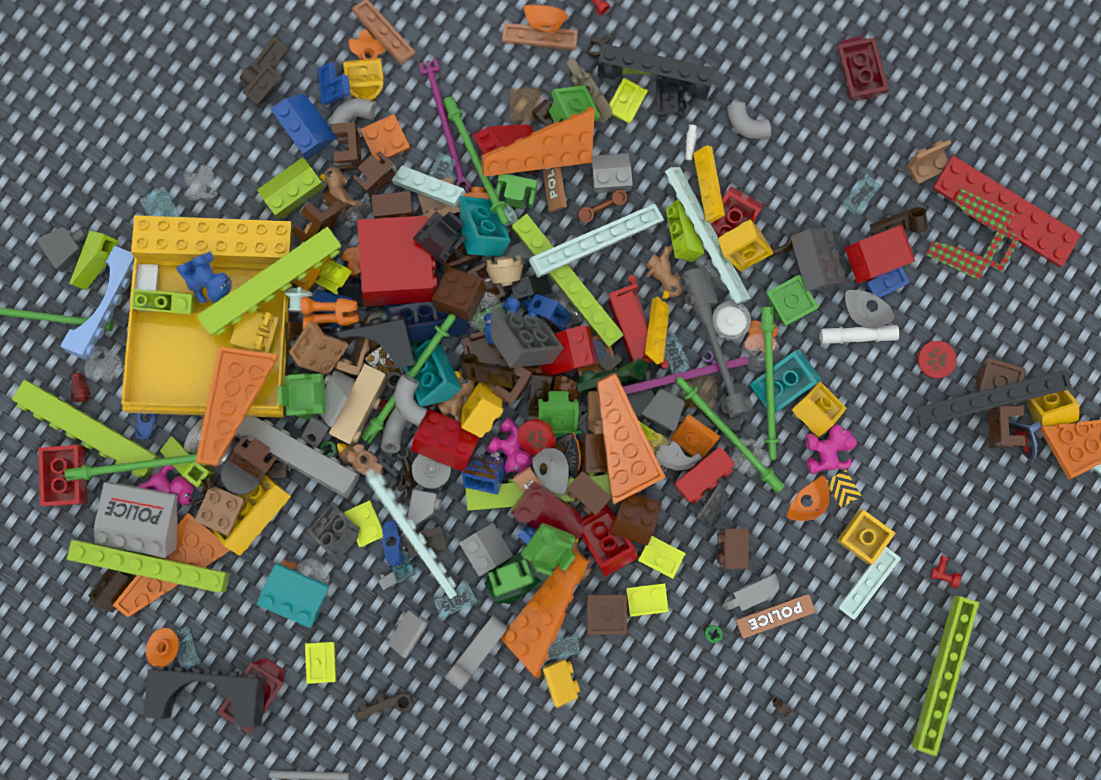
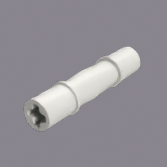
M887 325L877 328L839 327L820 329L821 344L879 342L899 339L898 325Z

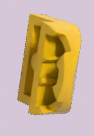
M381 58L343 62L344 73L349 77L350 93L356 98L368 100L376 98L381 92L384 82Z

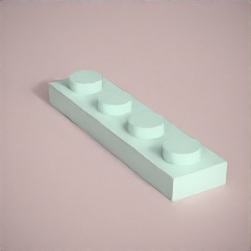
M404 166L400 167L392 179L394 185L455 208L459 204L460 196L466 194L465 190L461 187Z
M885 547L875 563L868 566L837 608L855 620L901 558Z

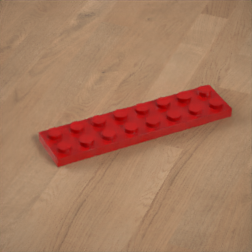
M955 156L950 157L932 188L953 202L960 189H963L1013 213L1014 215L1006 230L1021 237L1019 243L1058 267L1064 266L1081 236L1080 233Z

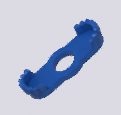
M137 413L138 425L137 430L134 431L137 438L145 440L152 436L156 414H151V420L145 423L141 419L143 413Z
M387 521L382 527V546L385 552V559L391 566H398L403 561V556L400 553L401 539L398 534L400 526L394 521ZM390 537H395L396 544L388 547L386 544L387 540Z

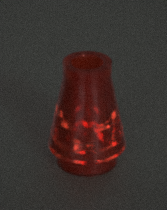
M71 374V398H73V401L84 402L89 400L91 393L83 378V374Z

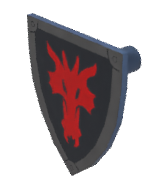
M1009 421L1010 436H1025V445L1016 447L1032 463L1036 457L1038 446L1034 432L1042 427L1041 424L1035 422L1031 426Z

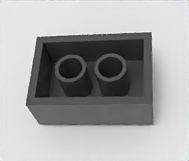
M830 228L807 229L790 236L806 291L825 290L845 283V273L841 268L839 253L836 250L834 235Z

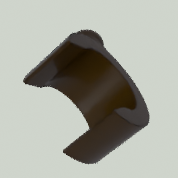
M608 35L601 40L594 38L590 40V44H597L602 49L603 43L607 44L611 41V38ZM601 49L598 52L589 51V56L593 58L600 57Z
M399 475L401 481L392 490L393 492L405 484V476ZM407 488L404 489V497L398 502H404L408 498L409 492Z
M774 697L772 699L773 706L784 717H787L792 709L780 698Z

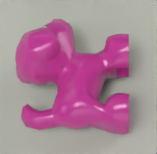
M507 417L499 427V430L503 433L509 431L510 435L504 440L494 437L487 446L486 451L492 454L496 451H502L507 455L504 470L509 474L513 472L520 473L528 467L531 468L532 456L527 451L521 449L522 446L518 440L519 427L511 418Z
M834 424L829 429V438L820 441L814 434H806V447L809 450H817L820 456L818 461L814 458L806 459L807 470L810 474H815L823 470H845L850 468L852 465L851 459L840 462L837 456V451L852 450L856 447L857 441L850 430L843 428L839 424Z
M173 465L163 466L150 480L137 486L139 488L177 494V502L183 506L190 504L194 485L181 475L175 477L172 483L169 482L166 474L170 470H175Z

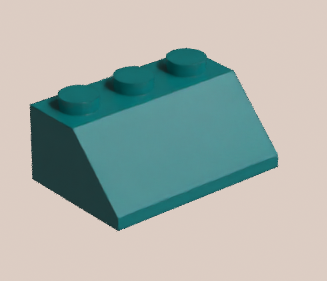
M430 339L415 350L417 360L430 343ZM438 344L414 377L419 382L414 394L419 405L422 407L448 401L462 389L443 346ZM413 365L403 367L406 375Z
M276 563L262 588L257 605L311 628L318 619L330 586Z

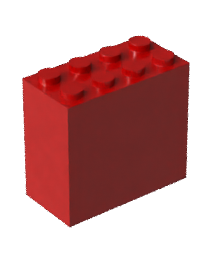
M427 216L357 220L364 306L433 302L432 297L437 288L435 258L413 240V237L428 221Z

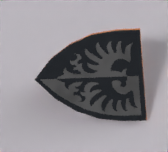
M572 432L558 437L553 449H557L565 455L569 475L576 479L580 467L579 441L575 433Z

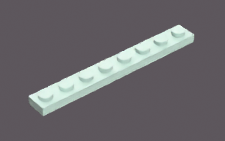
M670 167L665 171L668 176V182L674 187L678 200L682 202L685 208L686 215L694 224L695 232L700 235L703 241V247L709 252L713 265L720 272L722 282L727 285L730 291V297L736 304L746 302L751 298L733 264L724 257L718 237L711 224L706 222L704 211L681 168Z
M653 204L533 256L529 259V262L537 276L540 277L653 227L664 219L656 204Z
M373 469L366 472L369 483L451 599L457 595L454 589L457 585L453 578L446 576L445 573L447 571L441 562L437 563L435 560L437 556L433 549L426 547L425 544L427 542L421 533L417 534L415 531L417 527L411 518H406V511L402 504L397 505L394 501L396 496L390 488H385L383 484L386 482L380 473L376 474Z

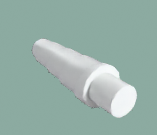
M689 125V131L686 134L685 160L692 161L697 138L696 125Z

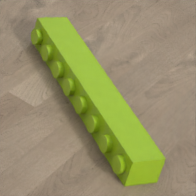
M528 214L512 225L513 232L533 256L554 248ZM568 264L547 273L606 348L610 347L624 335Z
M326 227L198 314L197 317L211 336L216 335L218 337L227 331L225 327L231 323L234 326L241 322L244 314L247 312L252 314L260 308L258 305L263 301L268 303L276 297L275 293L280 290L284 292L292 286L291 282L296 279L300 281L308 275L307 271L312 268L316 270L324 264L323 260L328 257L331 259L341 253L339 250L342 247L330 229Z
M23 380L12 398L13 401L17 402L16 406L24 411L29 409L34 412L32 416L41 421L44 419L50 422L49 426L56 430H65L66 436L74 440L77 438L82 440V445L89 449L96 448L99 450L98 454L102 457L115 459V464L161 458L30 381ZM155 467L132 470L131 473L139 478H142V476L149 477Z
M597 472L585 473L611 497L608 472L598 476ZM570 475L568 477L567 487L575 480ZM514 479L508 480L507 484H502L498 495L466 488L467 510L513 507L523 492ZM567 489L564 495L549 490L565 502H574L567 495L569 492Z
M71 540L67 560L219 593L226 592L230 572L98 545L82 540Z
M953 596L911 746L916 750L937 756L979 605L977 601L961 596Z

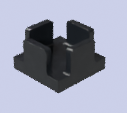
M436 211L413 237V240L438 262L443 264L466 238L459 231L464 223L450 211L444 217Z

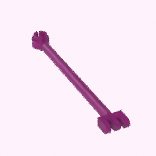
M433 59V67H431L429 60H427L426 69H424L423 63L420 62L418 64L422 76L428 75L458 180L456 186L460 187L462 183H465L467 185L465 191L469 193L471 185L463 174L435 73L440 72L437 59Z

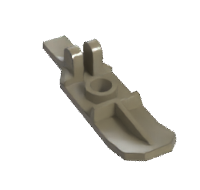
M572 57L566 62L574 76L572 81L575 83V86L585 85L586 88L590 87L589 94L600 115L597 122L604 123L611 117L612 109L592 76L584 72L576 59Z

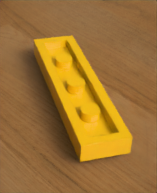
M706 145L693 154L705 220L712 223L725 216L713 149L712 146Z
M658 296L653 298L651 302L645 353L656 364L664 361L670 310L668 304L663 302Z

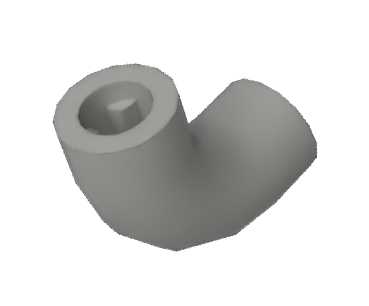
M362 98L346 100L336 108L328 125L332 128V124L350 122L356 117L372 120L376 113L377 103Z
M737 102L727 106L731 124L739 134L749 139L771 137L769 120L751 119L747 114L744 102Z
M402 374L394 393L395 404L405 419L419 427L427 412V409L418 405L414 400V393L419 382L406 374Z
M396 406L390 413L383 430L381 449L386 453L400 451L402 434L408 423V420L400 414Z

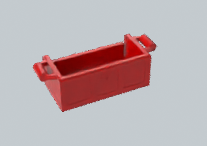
M630 275L628 284L631 286L609 293L607 302L616 326L624 334L621 339L630 362L632 363L640 358L648 361L650 365L655 362L645 353L649 324L637 295L639 287L636 283V277ZM665 356L664 361L660 363L662 370H666L669 366Z

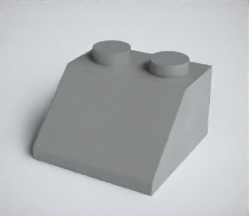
M628 153L592 156L594 193H608L616 190L631 191L632 173Z
M334 370L332 375L328 374L324 380V385L326 386L324 388L326 413H321L320 415L330 427L335 423L355 383V379L337 370Z
M413 490L407 519L411 518L416 527L434 516L436 510L440 511L442 499H439L438 494Z
M494 523L459 543L479 577L513 556Z
M411 609L407 613L403 611L398 619L400 625L397 629L393 628L387 637L390 639L388 645L404 658L410 655L430 622Z

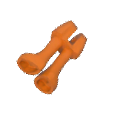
M302 297L301 312L305 314L303 328L305 329L309 321L316 324L338 323L341 326L356 323L359 321V315L351 311L358 309L357 301L338 298L337 302L323 303L313 301L309 297ZM314 311H335L336 313H332V314H314V313H312V312H314Z

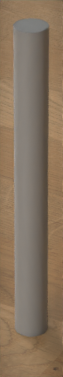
M270 770L269 778L349 780V773Z

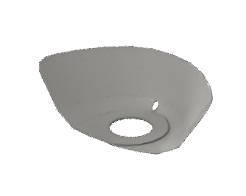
M846 291V306L851 318L857 324L866 328H877L893 321L895 316L892 309L881 298L866 291ZM869 300L877 302L878 309L876 311H869L866 304Z
M544 449L533 458L535 473L546 488L557 494L564 495L569 477L566 457L557 449ZM542 463L547 465L545 475H541L539 471Z

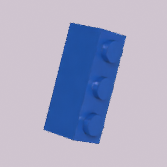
M305 93L285 98L271 108L275 117L306 160L337 139Z

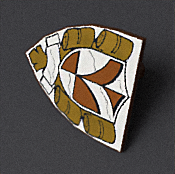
M381 345L364 357L372 368L384 374H390L391 372L403 374L404 368H395L392 358Z

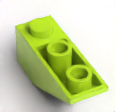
M676 200L666 208L675 258L693 262L705 253L700 235L695 232L694 224L686 215L682 203Z
M89 230L69 284L86 290L107 265L106 261L114 246H117L118 240Z
M133 289L131 309L182 314L196 313L197 299L195 293Z
M173 436L169 438L160 450L166 458L194 454L186 452L184 445ZM196 462L173 465L182 476L196 487H202L201 479H208L216 473L209 466H202Z

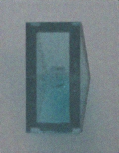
M405 547L400 549V553L403 556L401 564L391 566L397 583H401L418 574Z

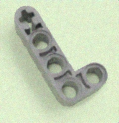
M493 615L449 671L445 679L461 690L508 629V626Z

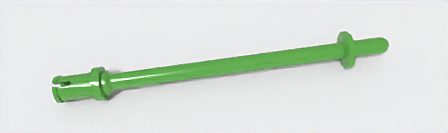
M447 97L443 100V104L448 112V118L450 121L455 122L493 204L490 211L497 213L501 223L506 225L508 218L504 209L507 205L504 201H499L489 177L483 176L482 162L461 120L463 113L458 109L454 97Z
M0 307V315L75 325H82L89 319ZM111 319L110 322H107L104 330H113V319Z
M762 307V325H760V329L764 332L768 438L764 439V443H768L769 459L773 461L777 457L776 442H781L779 438H776L772 331L776 326L773 324V307Z
M454 314L448 315L441 327L435 326L437 333L408 372V376L414 378L443 336H450L447 330L455 321ZM394 394L378 417L371 418L370 425L361 435L368 443H372L377 433L383 430L384 420L395 406Z
M678 377L676 383L686 393L683 398L685 400L691 398L761 473L760 479L763 482L766 481L775 493L781 491L785 484L774 474V470L766 468L696 393L698 390L697 386L691 388L682 377Z
M197 454L94 468L86 464L79 468L65 469V477H68L66 478L67 481L77 479L90 480L93 475L196 462Z

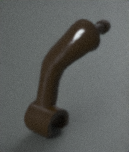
M803 231L791 232L786 243L781 247L773 249L772 245H769L773 254L766 257V259L789 252L793 248L790 236Z
M405 447L406 456L403 457L400 452L397 453L402 458L406 482V484L398 488L399 492H402L407 487L413 488L412 466L409 460L410 450Z
M212 476L208 479H201L204 498L207 491L215 487ZM204 498L196 500L195 504L199 505L203 502Z

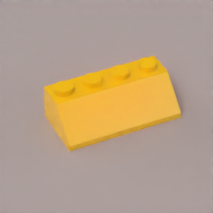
M265 474L252 492L237 495L245 501L230 535H225L211 529L225 547L239 556L248 549L252 541L262 532L264 527L291 497L275 480L270 479L268 474Z

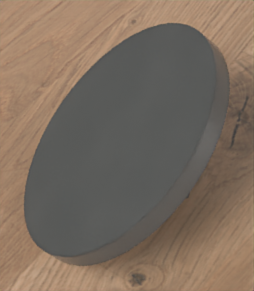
M227 461L221 471V480L228 491L243 495L252 492L258 486L259 481L231 462Z

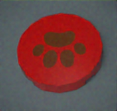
M942 341L927 343L920 349L917 356L919 369L924 375L933 379L944 378L951 374L957 362L956 353L953 348Z
M540 419L527 420L518 430L520 445L529 454L535 456L544 449H553L556 443V436L552 432V427Z

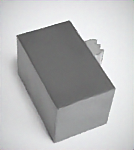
M392 572L387 576L384 574L380 575L381 579L378 582L382 589L385 590L398 582L399 579L395 572Z

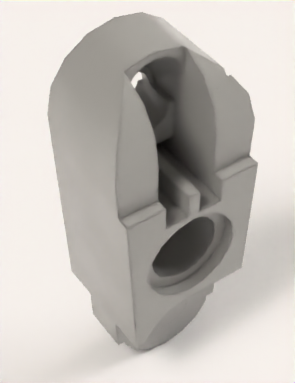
M776 573L767 575L739 588L738 591L734 592V598L724 602L726 609L730 610L740 606L741 611L768 600L767 597L774 595L779 589V579Z

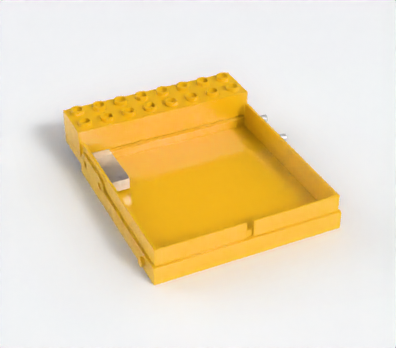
M134 215L131 253L135 259L132 274L121 403L125 413L205 415L218 347L253 351L229 344L235 327L232 323L225 327L227 331L218 337L216 335L211 336L197 317L198 314L215 304L207 297L206 287L203 289V295L207 298V302L199 303L197 301L196 313L193 314L131 309L133 289L194 293L189 290L184 278L178 273L176 267L211 251L214 257L213 261L210 262L213 273L224 272L230 277L232 287L229 293H231L293 251L294 233L292 232L293 226L291 221ZM278 291L274 294L276 297L268 303L263 301L258 305L260 307L257 310L258 312H269L273 316L279 317L268 354L278 355L279 358L246 416L284 417L285 406H279L278 386H285L284 377L287 376L290 312H301V310L290 309L289 296L285 295V291Z

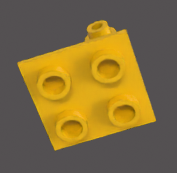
M255 311L252 314L247 312L242 316L243 320L235 325L229 344L261 353H268L279 317H275L269 312L261 313Z

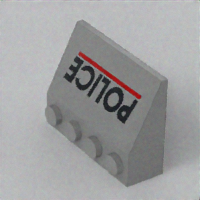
M104 482L94 524V544L166 558L177 549V494Z

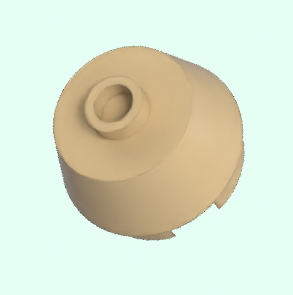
M517 255L516 259H511L510 256L495 257L494 262H491L490 259L486 260L487 267L485 269L492 283H501V286L512 285L514 281L520 280L524 264L521 262L520 255Z

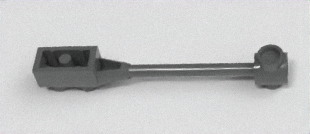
M707 268L688 270L681 275L679 283L681 288H686V304L688 306L692 305L693 311L696 312L706 328L729 396L724 398L725 402L722 403V410L724 413H729L730 418L742 416L751 410L752 402L748 396H743V393H736L712 325L711 307L718 303Z

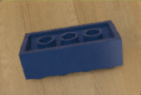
M433 302L385 305L387 319L394 314L407 316L413 343L427 341L428 339L432 340L437 333L435 326L441 327L448 315H450L436 310ZM455 316V321L447 330L450 334L449 337L468 334L467 320Z

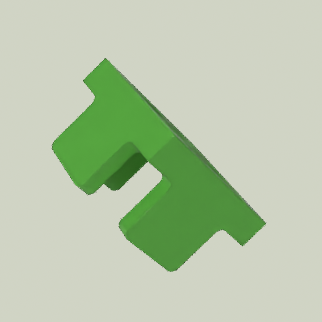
M585 85L559 88L552 91L551 95L554 103L549 112L554 123L567 120L575 113L578 115L591 106L595 109L594 121L599 119L600 115Z
M500 174L496 189L497 197L500 201L501 192L504 190L506 204L513 208L524 209L526 196H530L529 208L533 209L537 194V180Z
M801 275L765 293L770 301L768 306L773 307V315L776 320H781L784 327L819 308L810 291H806Z
M300 374L284 377L285 386H278L279 406H286V416L326 413L323 374Z
M549 391L548 402H543V399L538 400V419L548 423L552 427L554 435L577 431L579 402L577 399L569 402L567 391Z
M542 524L521 554L524 559L530 560L538 572L551 576L553 574L552 569H555L558 564L561 570L565 571L574 560L575 554L571 548L576 539L570 533Z
M527 559L522 560L526 571L525 576L518 562L498 569L497 573L501 585L498 584L494 571L488 573L495 596L535 581Z

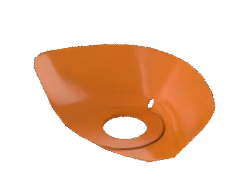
M543 5L524 6V12L530 26L544 32H557L568 18L565 11L556 7ZM549 26L552 27V29H543L541 27Z
M824 476L819 477L796 495L786 515L789 519L809 521L820 517L826 511L830 498L826 478ZM810 495L813 499L812 505L804 507L801 504L802 496Z

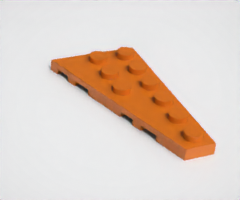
M591 106L578 115L576 113L571 115L567 120L555 122L535 131L527 138L515 140V143L507 147L502 146L482 155L483 176L592 163L595 109Z
M218 347L196 457L197 464L218 466L279 358L278 355Z
M613 373L597 381L611 500L615 504L664 479L665 475L617 375Z
M1101 420L1059 424L1057 426H1042L1039 428L1068 480L1101 464Z
M187 513L177 525V549L165 559L207 567L231 551L220 542L208 527L195 522V517ZM137 575L113 606L125 616L131 617L179 584Z
M573 548L572 551L575 554V558L568 568L564 571L561 570L559 565L557 566L553 574L549 576L500 638L534 677L537 678L540 677L542 664L549 655L547 652L551 643L555 641L565 618L567 605L573 599L572 593L575 586L579 584L588 563Z

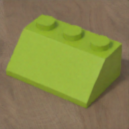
M302 157L257 189V191L274 215L281 220L324 189L325 186Z

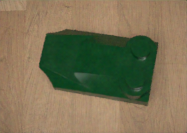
M639 358L620 369L606 370L594 373L593 370L584 371L577 383L578 392L588 395V391H597V381L613 373L617 375L622 387L647 381L646 370L649 363Z
M522 551L489 571V573L494 571L499 585H501L497 570L515 562L519 563L523 575H526L522 563L524 559L521 554ZM527 560L535 578L534 582L495 596L489 574L484 584L495 603L509 605L545 583L550 575L538 572L533 563Z

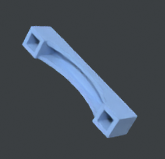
M114 246L106 261L110 267V278L105 296L97 310L84 324L75 330L70 329L61 344V347L67 353L84 360H88L89 356L93 355L95 345L98 339L102 338L107 322L111 321L116 305L120 304L124 290L130 286L135 259L131 252Z

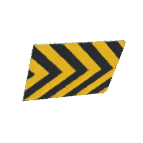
M846 470L827 480L829 489L841 508L861 497L860 492Z

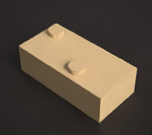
M364 364L329 434L353 446L356 445L373 410H377L382 401L380 396L387 385L386 379L388 376Z

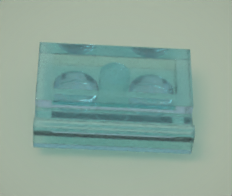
M164 186L148 194L146 197L140 198L148 216L181 217Z

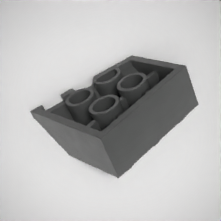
M497 308L491 309V339L510 368L552 364L564 349L544 319L528 315L519 317L515 316L514 312L507 311L505 314L501 313Z

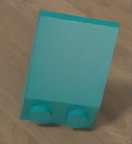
M460 196V217L464 223L461 229L462 235L466 237L463 243L467 254L502 257L511 240L505 225L501 223L497 213L490 211L493 205L491 200Z
M800 349L794 351L773 367L775 413L822 381V378ZM764 373L749 385L767 408L766 373Z

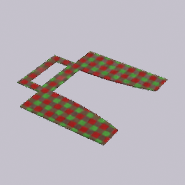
M960 189L954 203L977 221L997 231L984 257L959 247L932 242L926 255L977 280L980 279L986 265L1003 272L1021 238L1006 230L1014 214ZM1004 236L1013 241L1001 263L998 264L992 261V258Z

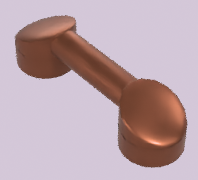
M616 190L609 199L591 208H581L578 212L579 220L585 223L590 222L594 214L612 205L619 206L624 204L627 200V194L623 190Z

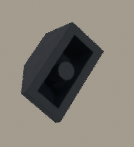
M547 274L540 277L537 275L526 276L512 282L511 285L514 298L519 302L526 301L527 298L532 299L536 294L542 296L552 293Z

